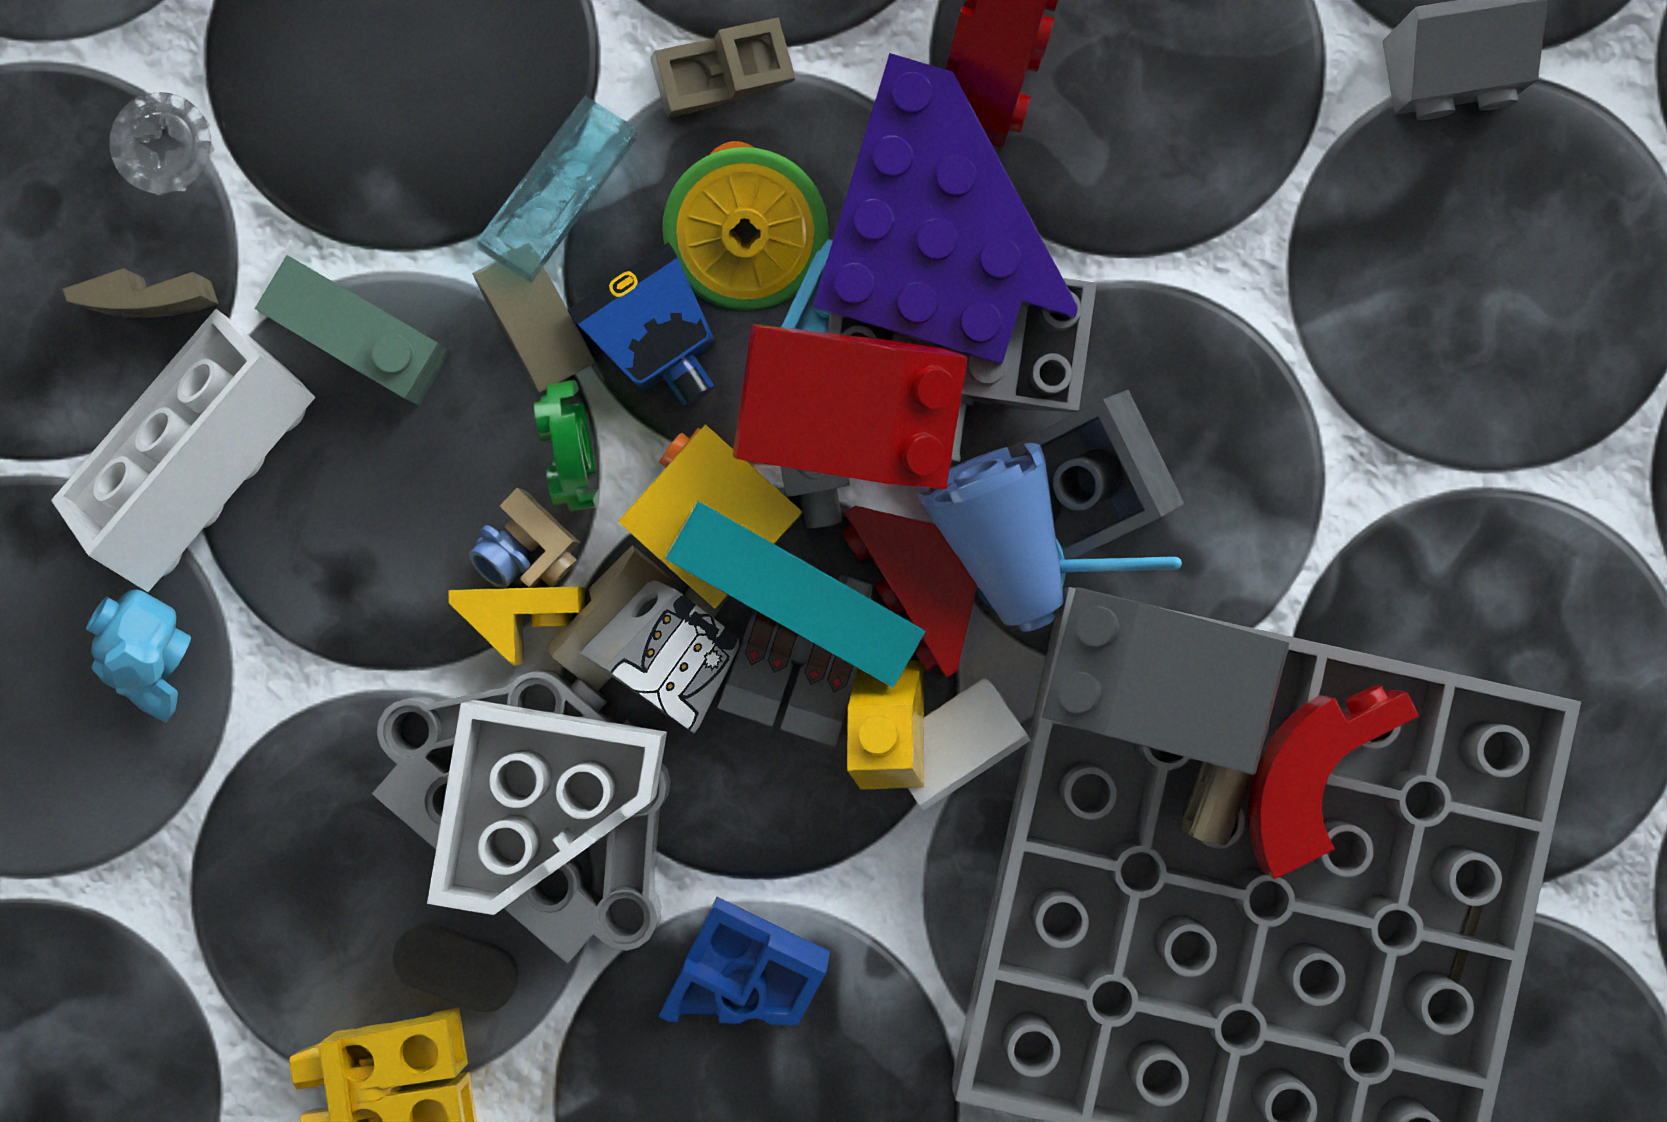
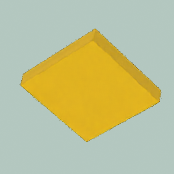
M705 424L618 522L714 609H717L728 594L664 558L696 501H700L773 544L783 536L803 512L747 461L732 457L733 449Z

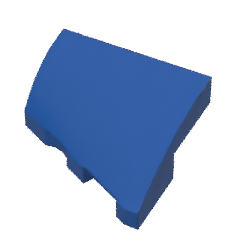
M716 896L671 986L658 1017L668 1022H678L680 1014L719 1015V1023L741 1024V1022L747 1019L757 1018L766 1021L770 1025H798L826 975L830 951Z

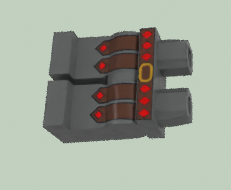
M840 574L839 582L871 599L872 584ZM754 609L717 708L773 726L794 665L800 667L780 729L836 747L858 668Z

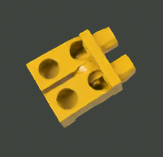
M459 1007L437 1011L429 1016L335 1031L319 1044L302 1049L293 1054L289 1059L292 1083L296 1090L325 1085L328 1107L306 1110L300 1115V1122H477L470 1072L460 1073L468 1064Z

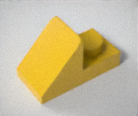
M585 587L448 590L449 604L514 666L524 664L523 614H531V627L567 626L570 623V613H580L586 607Z

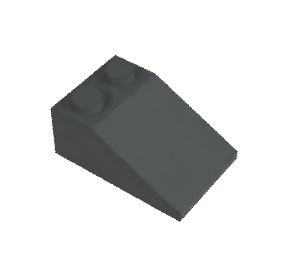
M1129 390L1102 399L1008 447L1011 457L1015 458L1027 455L1024 443L1040 444L1046 463L1055 536L1062 548L1065 560L1074 559L1163 517L1184 504Z
M1076 587L1042 718L1255 775L1290 643L1144 603Z

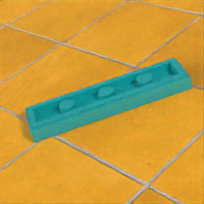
M698 500L664 557L666 560L894 688L926 632Z

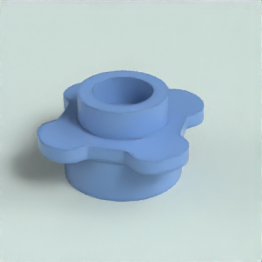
M485 525L480 530L483 537H480L475 542L476 546L469 552L471 563L484 579L497 588L506 589L512 582L521 585L523 583L520 580L521 576L531 567L527 560L528 553L525 547L509 532L503 530L498 532L493 527Z

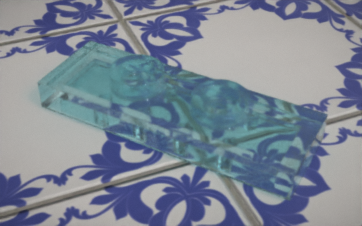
M584 96L478 238V250L532 283L636 141L638 128L587 96Z

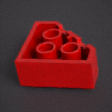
M1058 0L964 1L945 70L954 73L993 146L1003 148L1009 130L1021 133L1031 96L1020 93L1026 71L1038 72L1055 19L1043 15L1044 10L1055 12Z

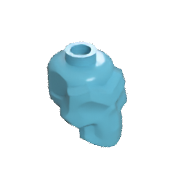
M131 589L121 595L117 601L105 597L92 614L86 627L87 631L95 635L91 647V654L95 660L91 668L103 683L116 689L118 694L129 698L143 712L167 723L176 710L178 692L164 680L171 675L180 663L189 646L191 636L176 628L177 615L172 607L144 591Z

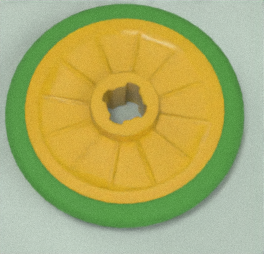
M750 147L721 150L702 158L692 165L680 177L672 189L663 216L664 245L669 242L673 247L692 291L703 300L715 306L736 311L769 309L796 296L817 250L821 251L823 245L828 240L829 233L827 212L823 199L806 173L796 164L779 154ZM740 219H750V223L756 229H760L751 238L750 242H743L742 238L735 231H731L740 223Z

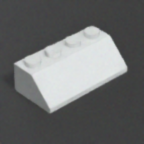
M215 309L51 501L88 556L149 592L162 576H166L174 570L181 559L182 552L200 531L216 521L222 512L225 502L243 481L251 478L259 471L265 456L285 432L292 430L301 422L306 408L316 397L290 370L228 317Z

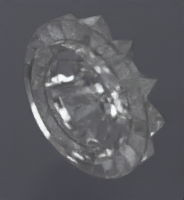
M154 92L142 95L128 103L120 111L113 123L110 133L112 160L119 173L129 183L139 189L157 195L173 191H186L187 185L197 177L206 175V163L210 153L215 151L209 130L211 124L193 103L179 95L167 92ZM167 125L169 136L184 144L185 148L178 147L177 150L167 151L165 161H161L160 164L159 155L143 144H139V141L149 142L150 139H160L162 129H166Z

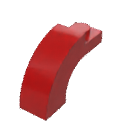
M1376 685L1348 698L1345 701L1348 711L1342 713L1335 698L1319 695L1291 714L1277 729L1260 756L1256 774L1252 778L1248 799L1250 839L1255 857L1263 873L1273 879H1277L1335 850L1326 831L1322 814V799L1327 780L1338 762L1349 752L1419 717L1408 692L1391 689L1385 692L1382 685Z

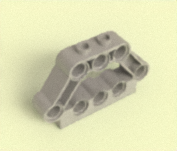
M537 670L522 674L507 687L437 702L432 698L420 696L397 701L384 710L377 727L380 747L397 765L372 794L436 849L443 812L442 791L448 782L450 765L436 753L441 747L454 745L461 703L478 700L526 708L524 703L526 693L533 685L540 684L549 688L554 694L556 705L553 713L611 723L617 722L602 710L608 700L599 691H594L579 678L572 684L564 676L550 670ZM410 712L422 715L428 722L430 729L429 737L421 747L407 743L402 735V721ZM626 719L623 725L639 727L630 719ZM663 763L661 765L656 797L644 808L608 832L603 898L584 882L583 868L574 857L559 868L567 877L569 884L568 893L565 897L558 899L549 898L541 892L537 883L504 907L508 913L567 964L592 935L613 949L628 951L639 948L647 942L660 921L662 906L659 895L654 890L659 810L669 795L671 783L668 769ZM622 898L636 901L643 909L644 923L634 929H624L617 925L611 914V906L614 901Z

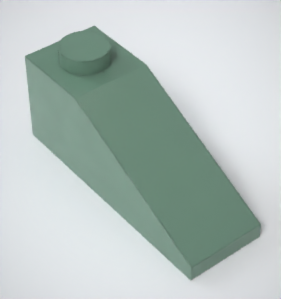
M288 255L284 258L254 308L360 373L419 406L451 354V351Z

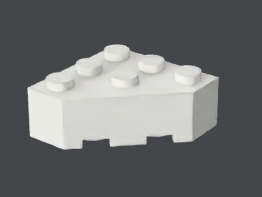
M478 700L461 703L427 904L494 915L538 882L644 808L656 797L667 732Z

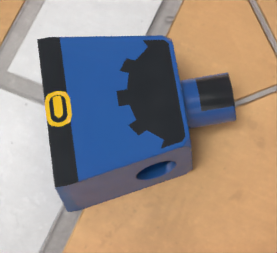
M669 242L567 310L573 320L642 392L651 389L662 380H665L684 408L705 396L715 387L696 358L713 347L716 342L678 257Z

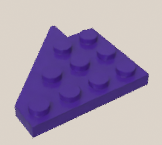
M889 53L813 309L1001 366L1021 304L1070 319L1076 317L1078 305L954 73Z

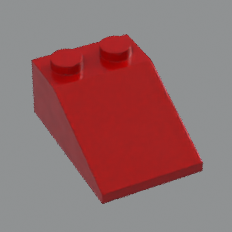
M751 324L732 457L738 460L884 484L947 489L968 357L933 345Z

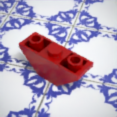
M856 505L844 512V516L850 525L840 532L860 564L869 558L874 562L883 577V580L875 584L874 587L888 610L897 615L904 612L911 623L926 631L914 651L925 670L929 672L938 666L945 677L958 671L977 584L939 529L932 523Z

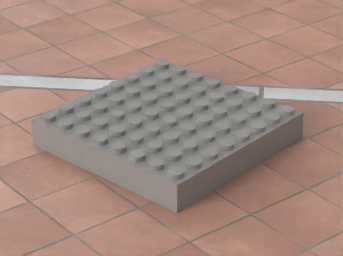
M1064 587V603L1056 609L1057 617L1053 622L1028 735L1030 741L1026 744L952 1078L951 1085L955 1101L1047 1122H1491L1581 701L1170 610L1290 643L1269 721V730L1261 754L1270 738L1284 721L1304 704L1319 695L1335 698L1342 713L1348 711L1345 704L1348 698L1370 687L1382 685L1385 692L1390 689L1408 692L1419 714V717L1355 748L1338 762L1327 780L1322 799L1324 825L1335 850L1277 879H1273L1261 871L1250 839L1248 799L1252 778L1229 842L1226 845H1219L1202 841L1182 831L1180 825L1203 761L1042 718L1076 588ZM1484 905L1474 936L1462 934L1469 907ZM1457 948L1469 951L1459 984L1448 978Z

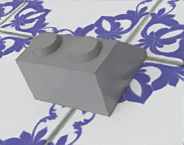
M1455 0L1415 7L1382 41L1394 114L1416 112L1417 120H1430L1454 113L1456 111L1455 105L1478 102L1479 110H1493L1517 103V95L1535 83L1539 77L1548 0Z

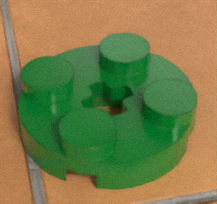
M575 380L548 384L547 395L541 396V402L534 403L535 420L540 440H552L554 451L553 466H549L546 469L553 505L567 503L571 512L598 507L599 500L598 489L585 491V487H589L586 474L596 473L584 404L570 405L569 397L574 396L579 390Z

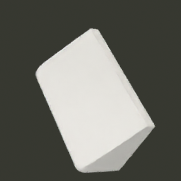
M989 679L979 680L924 717V787L908 788L923 811L1030 741L1027 733Z

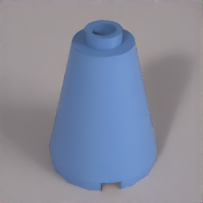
M1036 443L1023 444L1027 453L1025 456L1012 458L1008 447L969 459L950 468L947 489H937L931 493L929 488L920 487L917 492L921 505L1002 622L1009 626L1018 625L1020 631L1023 632L1036 630L1053 622L1057 617L1055 610L1064 603L1045 457L1040 444Z

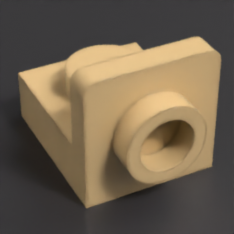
M516 488L500 505L511 517L504 526L531 552L539 545L546 550L521 576L520 580L529 588H538L543 582L549 587H553L576 564L577 559L571 553L580 542L527 491Z

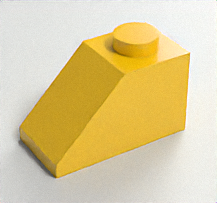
M913 660L907 663L894 688L858 668L848 704L847 771L860 789L924 787V667L920 660Z

